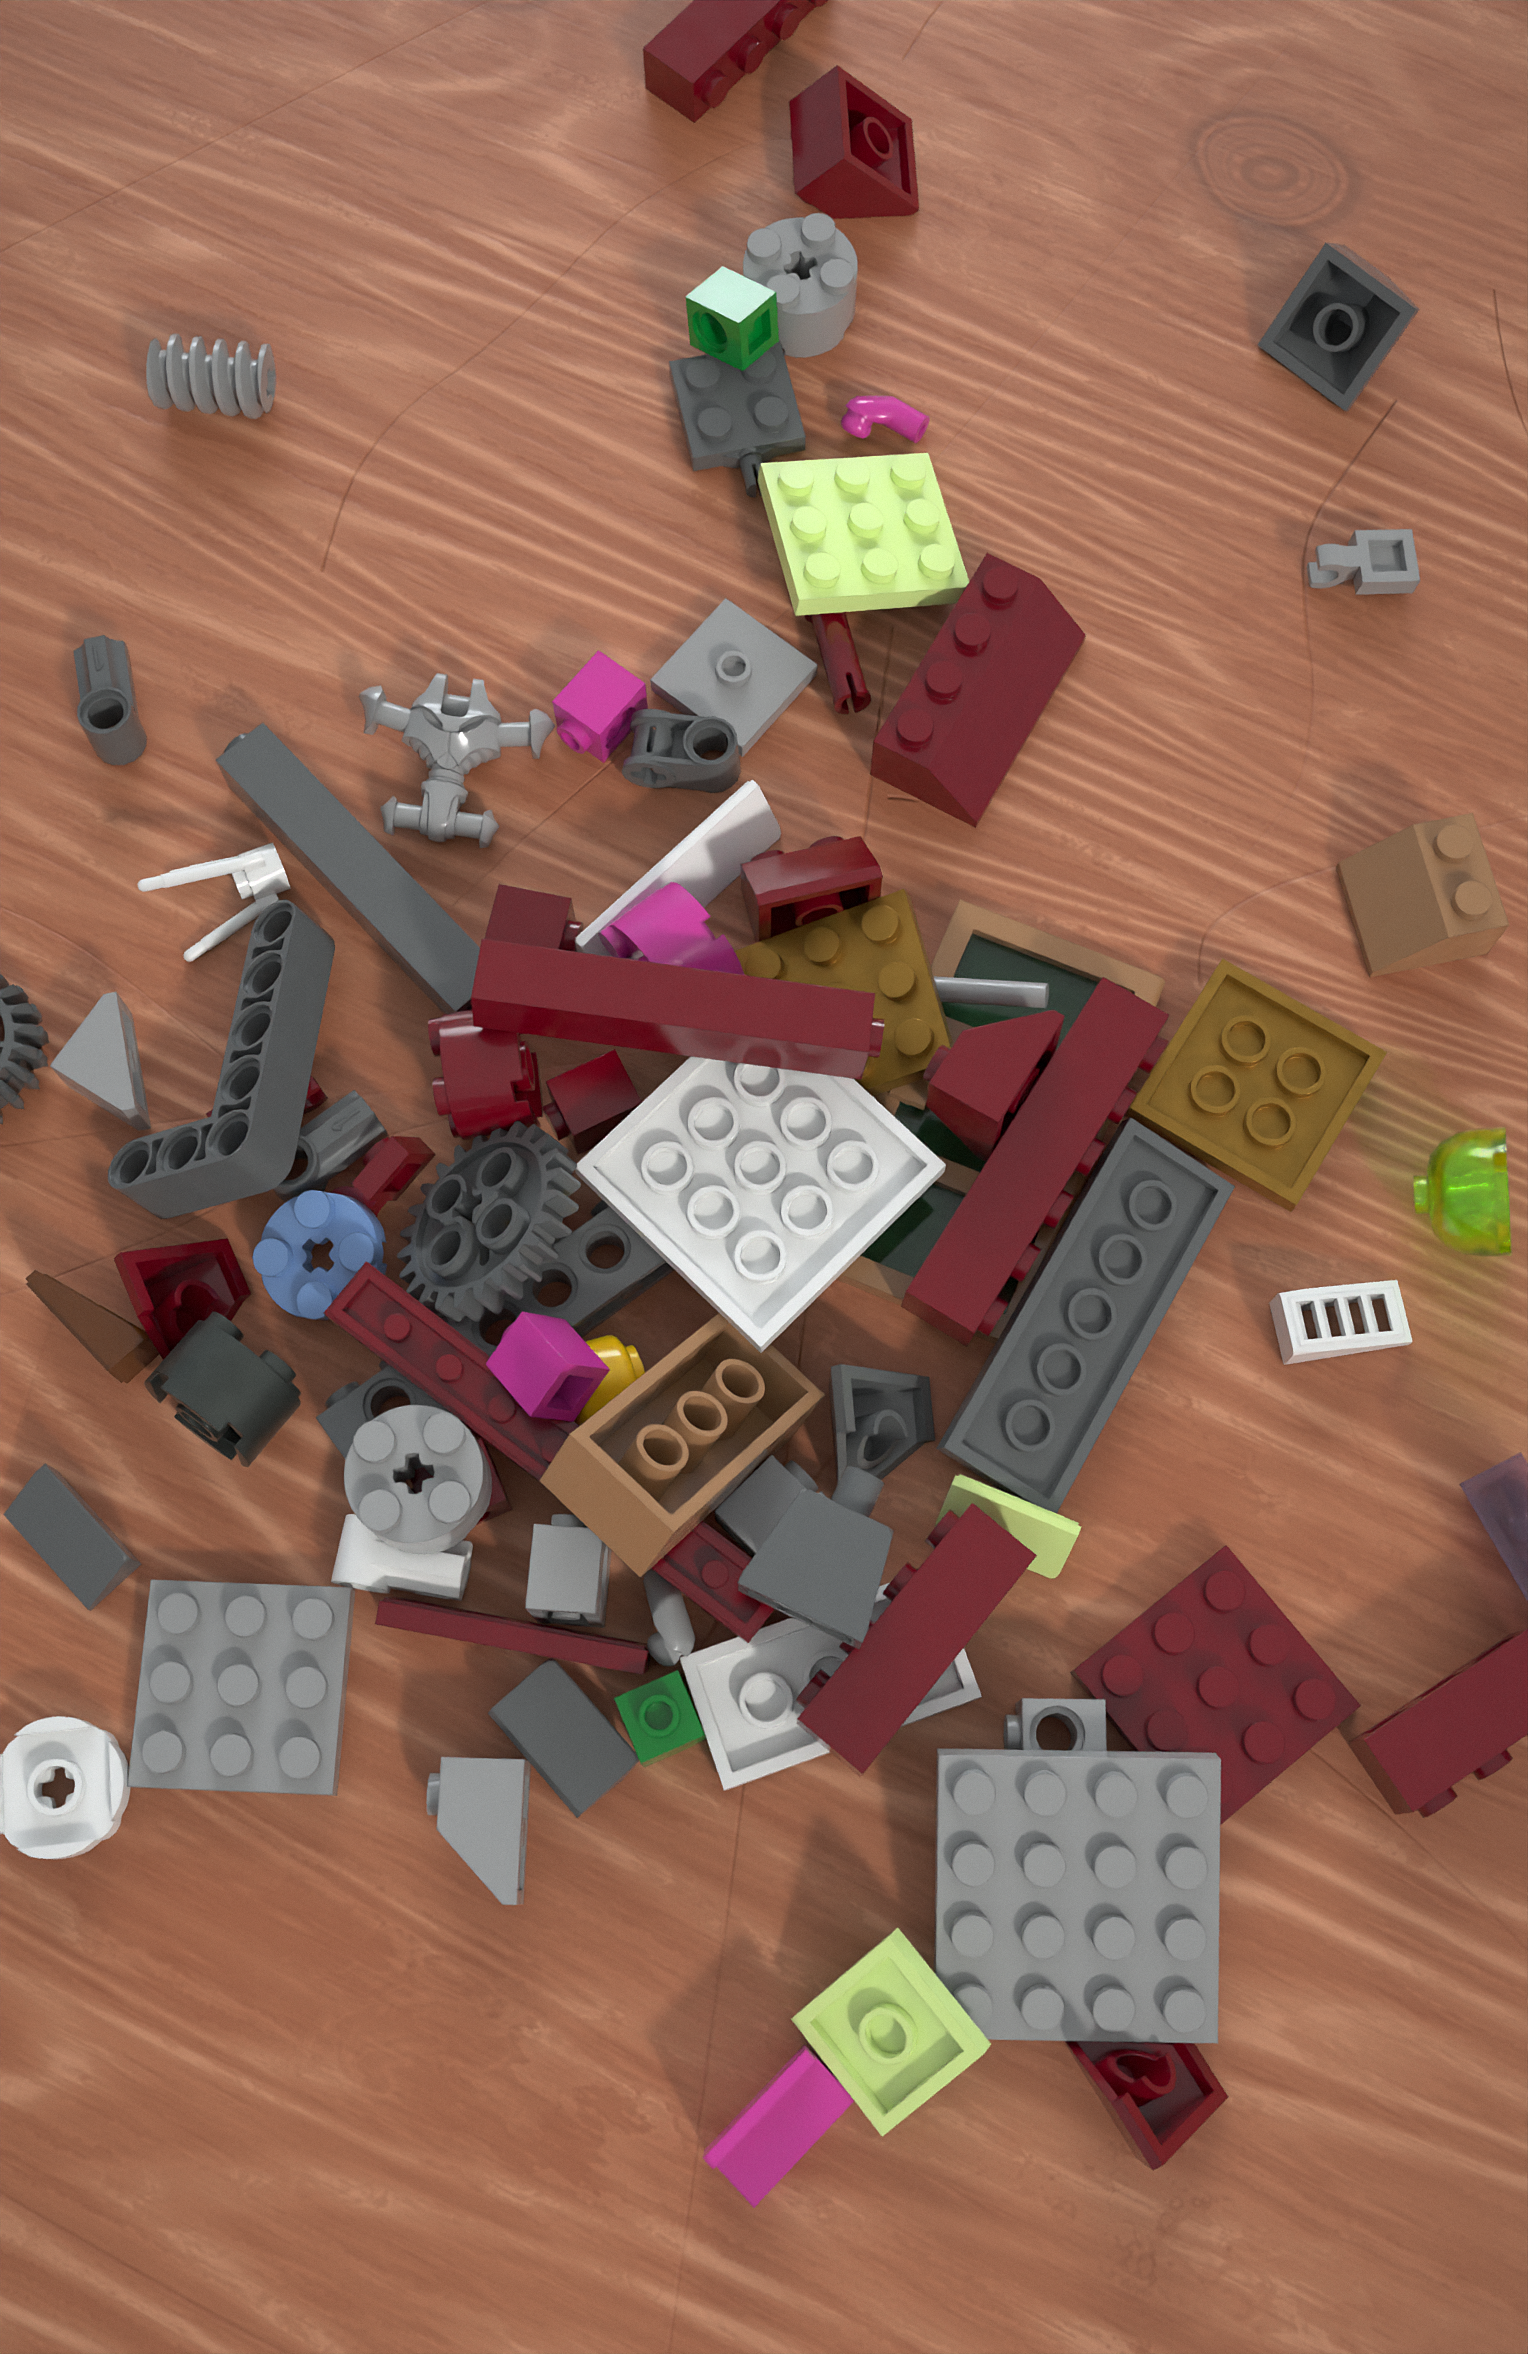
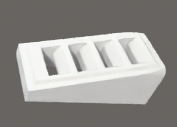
M1397 1280L1278 1293L1269 1303L1284 1365L1404 1346L1413 1342ZM1383 1298L1391 1331L1379 1332L1371 1300ZM1358 1302L1365 1330L1364 1334H1355L1348 1305L1350 1303ZM1325 1307H1335L1341 1336L1332 1337ZM1311 1310L1317 1339H1308L1302 1311Z

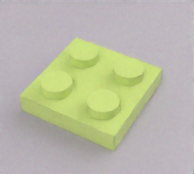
M899 1928L889 1934L791 2019L882 2137L979 2059L991 2045Z

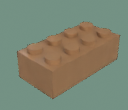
M718 1313L570 1433L539 1481L641 1578L728 1498L771 1455H774L791 1440L825 1394L771 1344L760 1353Z

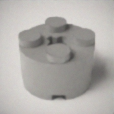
M813 213L805 218L780 220L765 228L753 231L747 241V249L743 260V276L776 292L779 341L784 349V355L796 358L816 356L831 350L844 338V331L853 322L855 315L858 262L852 244L842 232L835 228V222L826 214Z
M407 1405L384 1412L372 1421L366 1422L357 1430L345 1462L344 1486L353 1512L378 1538L403 1552L432 1554L456 1546L468 1536L467 1534L483 1517L491 1499L492 1476L484 1452L472 1433L456 1416L431 1406ZM424 1467L434 1478L424 1480L422 1492L415 1494L405 1482L414 1477L415 1469Z

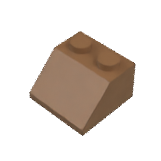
M1473 813L1411 825L1340 861L1336 866L1369 978L1488 954L1509 927V922Z

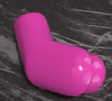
M855 396L845 405L848 410L841 419V426L845 431L854 436L865 438L870 434L871 426L875 422L882 424L914 443H918L928 427L930 418L892 396Z

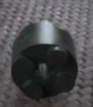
M212 1312L205 1321L198 1320L146 1379L144 1385L159 1403L168 1394L179 1404L176 1407L178 1413L174 1417L198 1438L230 1460L238 1455L242 1466L249 1467L301 1405L298 1398L301 1392L291 1382L296 1377V1373L290 1366L268 1350H265L258 1357L240 1343L244 1335L231 1321L217 1312Z

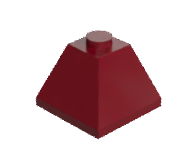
M1049 1010L962 1030L951 1049L941 1045L930 1060L923 1075V1079L929 1082L926 1106L982 1161H988L1055 1054L1065 1017L1061 1013Z

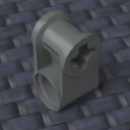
M642 709L632 714L630 729L634 733L631 756L624 760L622 768L624 778L631 783L647 788L670 787L719 793L731 788L738 781L741 773L737 734L733 726L725 719L715 716L702 717L673 714L658 709ZM718 750L724 752L722 757L715 760L700 758L702 754L708 751Z

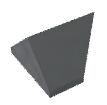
M844 1364L831 1367L829 1398L837 1485L846 1466L859 1468L882 1480L925 1443L935 1441L929 1377Z

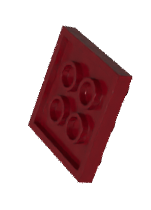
M1227 1545L1211 1556L1070 1672L1091 1699L1105 1700L1106 1718L1134 1752L1216 1753L1221 1759L1220 1825L1361 1706Z

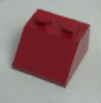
M838 65L789 101L790 138L792 142L794 172L793 184L795 194L806 204L813 205L832 219L912 216L919 211L913 128L910 117Z
M839 836L826 837L814 842L806 849L784 853L780 850L766 851L753 857L750 862L740 864L741 891L756 943L880 898L883 875L880 865L861 836L845 840Z

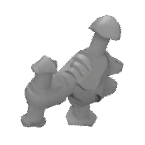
M437 673L427 690L413 702L411 709L388 702L381 685L367 688L359 694L365 715L363 733L373 735L379 724L403 732L402 742L411 747L416 753H419L420 758L426 761L427 768L431 769L428 773L429 778L421 784V793L424 797L422 806L399 803L395 796H392L387 803L381 806L380 811L383 817L384 831L394 835L395 827L420 830V834L428 836V839L434 842H445L447 839H455L456 836L480 839L479 848L489 847L499 825L494 819L492 810L484 812L483 815L460 812V808L466 802L469 793L463 785L464 775H467L470 769L476 768L481 763L499 758L501 756V747L531 746L532 758L539 759L544 740L553 731L555 724L546 713L538 709L530 711L529 722L501 723L500 714L488 700L484 680L473 679L470 697L448 694V675Z

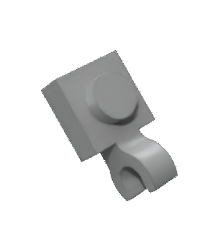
M1412 529L1355 530L1348 542V546L1338 544L1317 546L1315 549L1317 562H1310L1307 565L1310 587L1329 588L1346 580L1353 579L1356 595L1413 593L1420 582Z

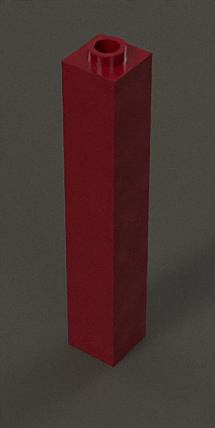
M481 939L471 994L473 1027L859 1080L862 1079L867 1058H879L884 1032V1019L873 1018L875 993L487 939Z

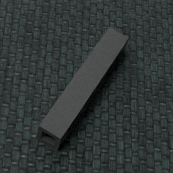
M261 723L250 733H244L234 738L228 744L224 753L216 759L228 787L444 1014L472 1010L471 994L480 947L264 723Z

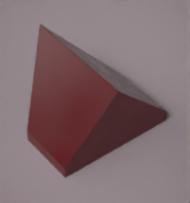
M228 1238L119 1252L113 1258L137 1318L163 1360L198 1320L205 1321L212 1312H217L229 1321H232L245 1299L251 1295Z
M1064 2041L1135 2157L1151 2170L1163 2166L1228 2098V2095L1195 2043Z

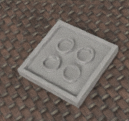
M151 1580L127 1787L337 1796L355 1590L351 1587Z

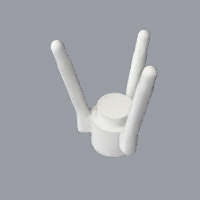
M273 842L241 853L235 857L171 870L169 873L142 879L138 882V889L146 892L232 874L241 899L254 896L255 902L186 950L183 954L186 961L192 962L208 950L214 948L258 917L269 905L279 901L277 893L291 889Z

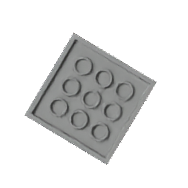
M937 1748L934 1973L988 2040L1218 2043L1221 1759L1216 1753Z

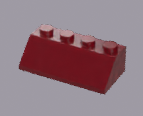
M986 553L874 739L871 776L975 828L977 827L1086 637V634L1039 577Z

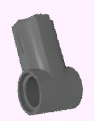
M105 635L84 639L80 648L73 651L80 694V703L77 707L79 723L95 753L103 762L111 765L131 763L141 756L145 750L147 735L139 720L128 647L124 641L109 639Z
M355 1090L300 1129L295 1159L307 1160L308 1166L300 1177L294 1180H283L277 1187L273 1188L276 1195L285 1203L305 1191L316 1190L324 1192L330 1179L366 1154L376 1143L389 1137L375 1113Z

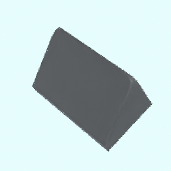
M46 1463L33 1474L3 1514L90 1611L141 1565L139 1560L56 1469Z
M549 1658L488 1712L495 1723L577 1818L619 1784L639 1762L636 1752L553 1658Z

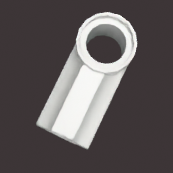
M346 1514L331 1582L370 1592L390 1593V1589L414 1592L423 1596L461 1601L464 1590L467 1587L471 1569L473 1544L462 1540L456 1546L437 1553H407L382 1541L355 1514Z

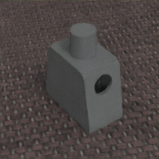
M846 1466L831 1499L810 1489L802 1488L742 1572L738 1581V1591L860 1649L868 1630L894 1532L888 1526L869 1518L884 1483L866 1471L853 1466Z

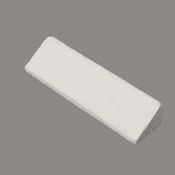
M753 780L747 781L575 938L577 952L612 957L602 944L598 933L654 891L665 887L670 882H676L685 888L703 908L717 897L741 874L740 864L750 862L753 857L765 852L781 836L780 826L759 785Z

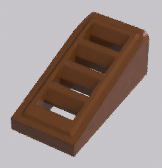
M37 1270L25 1278L28 1281L26 1285L94 1358L121 1383L123 1381L126 1384L130 1382L159 1355L145 1330Z

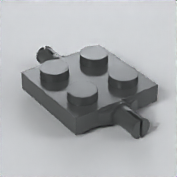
M778 341L744 371L709 354L669 361L670 379L693 471L719 466L741 468L746 486V494L749 497H756L757 483L759 495L762 496L758 484L760 464L766 463L778 455L805 451L806 436L781 342Z

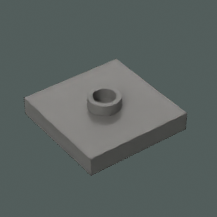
M725 598L650 679V684L653 692L684 715L715 716L725 719L733 726L737 734L739 755L743 757L817 675V664Z

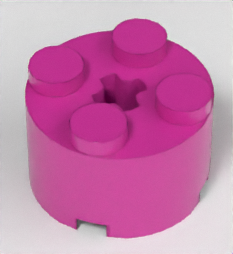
M670 882L665 887L657 889L598 933L602 944L612 957L744 975L739 959L724 934L716 939L709 927L704 923L711 916L685 888L676 882Z

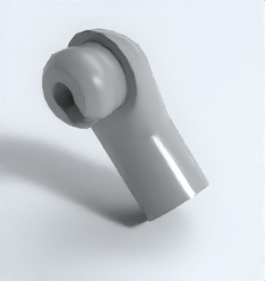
M651 1569L644 1576L643 1584L654 1625L658 1632L648 1638L647 1649L659 1664L673 1666L682 1655H690L694 1647L695 1635L681 1592Z

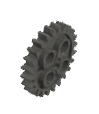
M515 1121L509 1131L501 1128L492 1131L490 1139L482 1135L474 1137L472 1149L469 1151L457 1145L454 1149L455 1162L450 1167L443 1163H438L436 1170L439 1179L436 1183L421 1185L422 1193L427 1196L423 1204H417L408 1209V1212L416 1217L415 1224L401 1230L400 1236L409 1241L410 1244L397 1254V1258L407 1264L399 1274L402 1280L410 1284L406 1292L441 1318L447 1316L456 1323H459L464 1315L475 1322L479 1321L485 1307L495 1314L501 1313L504 1296L507 1294L518 1301L523 1298L522 1282L528 1277L533 1281L540 1282L543 1278L538 1265L543 1259L557 1260L559 1254L552 1247V1244L556 1238L569 1236L572 1232L562 1221L564 1217L573 1214L579 1209V1205L568 1197L581 1187V1182L571 1176L577 1168V1164L567 1156L569 1150L537 1125L532 1124L527 1128L520 1121Z

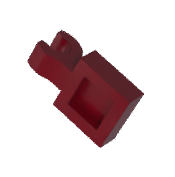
M391 1136L384 1138L376 1143L365 1155L362 1162L365 1168L351 1183L353 1186H341L335 1188L330 1193L357 1199L366 1205L377 1217L382 1207L388 1201H397L436 1154L419 1137Z

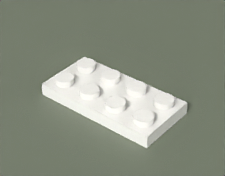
M889 1583L879 1586L871 1615V1620L874 1623L891 1603L882 1594ZM792 1617L759 1629L748 1644L739 1637L691 1653L689 1656L680 1657L724 1791L830 1753L796 1724L797 1718L804 1711V1708L795 1700L820 1669L832 1676L847 1658L848 1654L839 1648L842 1643L841 1640ZM964 1648L902 1726L982 1697Z

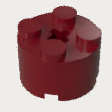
M472 1010L443 1014L442 1017L429 1019L428 1034L431 1049L435 1057L441 1056L443 1072L442 1077L433 1078L435 1105L439 1116L448 1115L450 1130L454 1138L461 1137L463 1140H467L480 1135L487 1137L491 1136L492 1131L499 1128L509 1131L515 1121H520L527 1128L532 1124L537 1125L539 1128L541 1127L537 1119L543 1117L539 1064L536 1052L530 1051L526 1040L521 1041L520 1035L523 1033L473 1027Z

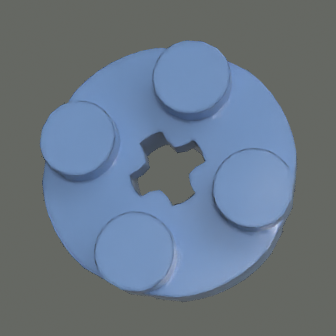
M316 1190L305 1191L284 1203L269 1219L262 1233L261 1241L256 1245L253 1252L254 1267L261 1274L267 1292L282 1309L297 1317L328 1320L329 1318L324 1314L325 1310L366 1261L382 1274H386L387 1264L382 1263L384 1255L382 1242L386 1243L384 1229L376 1215L357 1199ZM330 1240L334 1247L331 1249L329 1256L335 1262L330 1270L324 1267L314 1269L311 1264L313 1257L311 1251L316 1243L324 1245Z

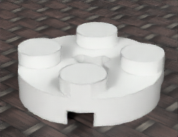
M62 1716L34 1721L17 1732L15 1736L18 1737L8 1744L3 1754H0V1834H4L12 1845L18 1847L17 1850L28 1856L41 1859L75 1857L90 1851L101 1841L109 1839L114 1835L121 1824L122 1814L127 1807L130 1795V1787H127L129 1775L128 1762L114 1735L87 1721ZM64 1767L66 1777L75 1781L74 1793L67 1795L65 1805L56 1808L54 1798L43 1796L42 1786L43 1783H49L54 1780L55 1769Z

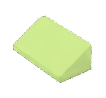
M955 1475L935 1527L949 1510H952L961 1517L971 1503H973L1037 1555L1028 1566V1570L1047 1578H1056L1060 1574L1079 1535L1081 1526H1078V1522L964 1475Z

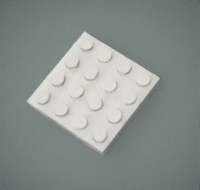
M690 1057L577 1163L575 1171L603 1201L762 1353L944 1173L946 1164L852 1078Z

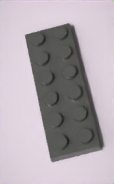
M1131 1117L1121 1121L936 1449L1003 1492L1057 1514L1235 1186Z

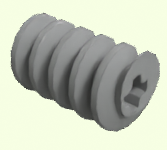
M173 333L170 335L166 350H162L159 340L154 338L150 342L146 365L147 388L152 403L159 409H167L175 404L179 410L189 412L197 405L198 409L204 414H212L220 408L223 414L231 417L238 415L242 409L244 415L250 419L261 417L264 411L265 413L270 412L276 391L275 362L270 344L263 343L257 360L252 359L247 341H240L238 343L235 357H229L227 342L220 338L215 341L212 355L207 354L205 342L201 336H195L192 339L189 352H184L182 338L179 334Z

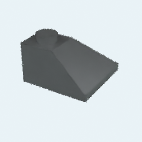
M1325 243L1258 343V346L1344 411H1349L1420 309L1388 276L1350 248L1341 244Z

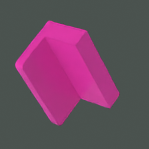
M804 2044L705 2148L703 2160L712 2169L717 2167L744 2198L755 2207L854 2100L833 2073Z

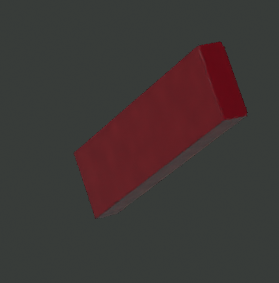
M396 1596L384 1597V1600H379L375 1620L376 1625L641 1675L648 1672L651 1654L647 1649V1643Z

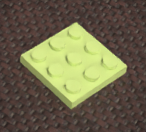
M928 453L760 464L758 484L795 616L956 604L969 583V579Z

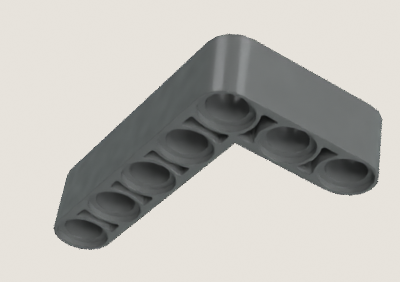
M288 900L274 902L261 912L253 925L211 1117L134 1139L126 1143L111 1161L108 1169L110 1186L160 1219L176 1217L267 1192L277 1187L291 1171L295 1159L335 952V941L332 936L293 902Z

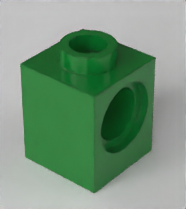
M722 266L685 297L690 345L741 371L748 368L779 341L776 292Z
M678 1670L614 1698L638 1759L644 1767L707 1740Z

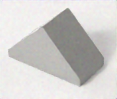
M117 992L103 994L51 1063L50 1067L69 1088L138 1131L149 1129L151 1124L133 1014Z

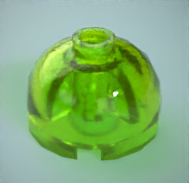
M1505 1127L1476 1128L1453 1134L1442 1140L1430 1154L1427 1175L1414 1176L1415 1214H1428L1434 1235L1446 1247L1462 1254L1484 1257L1512 1256Z

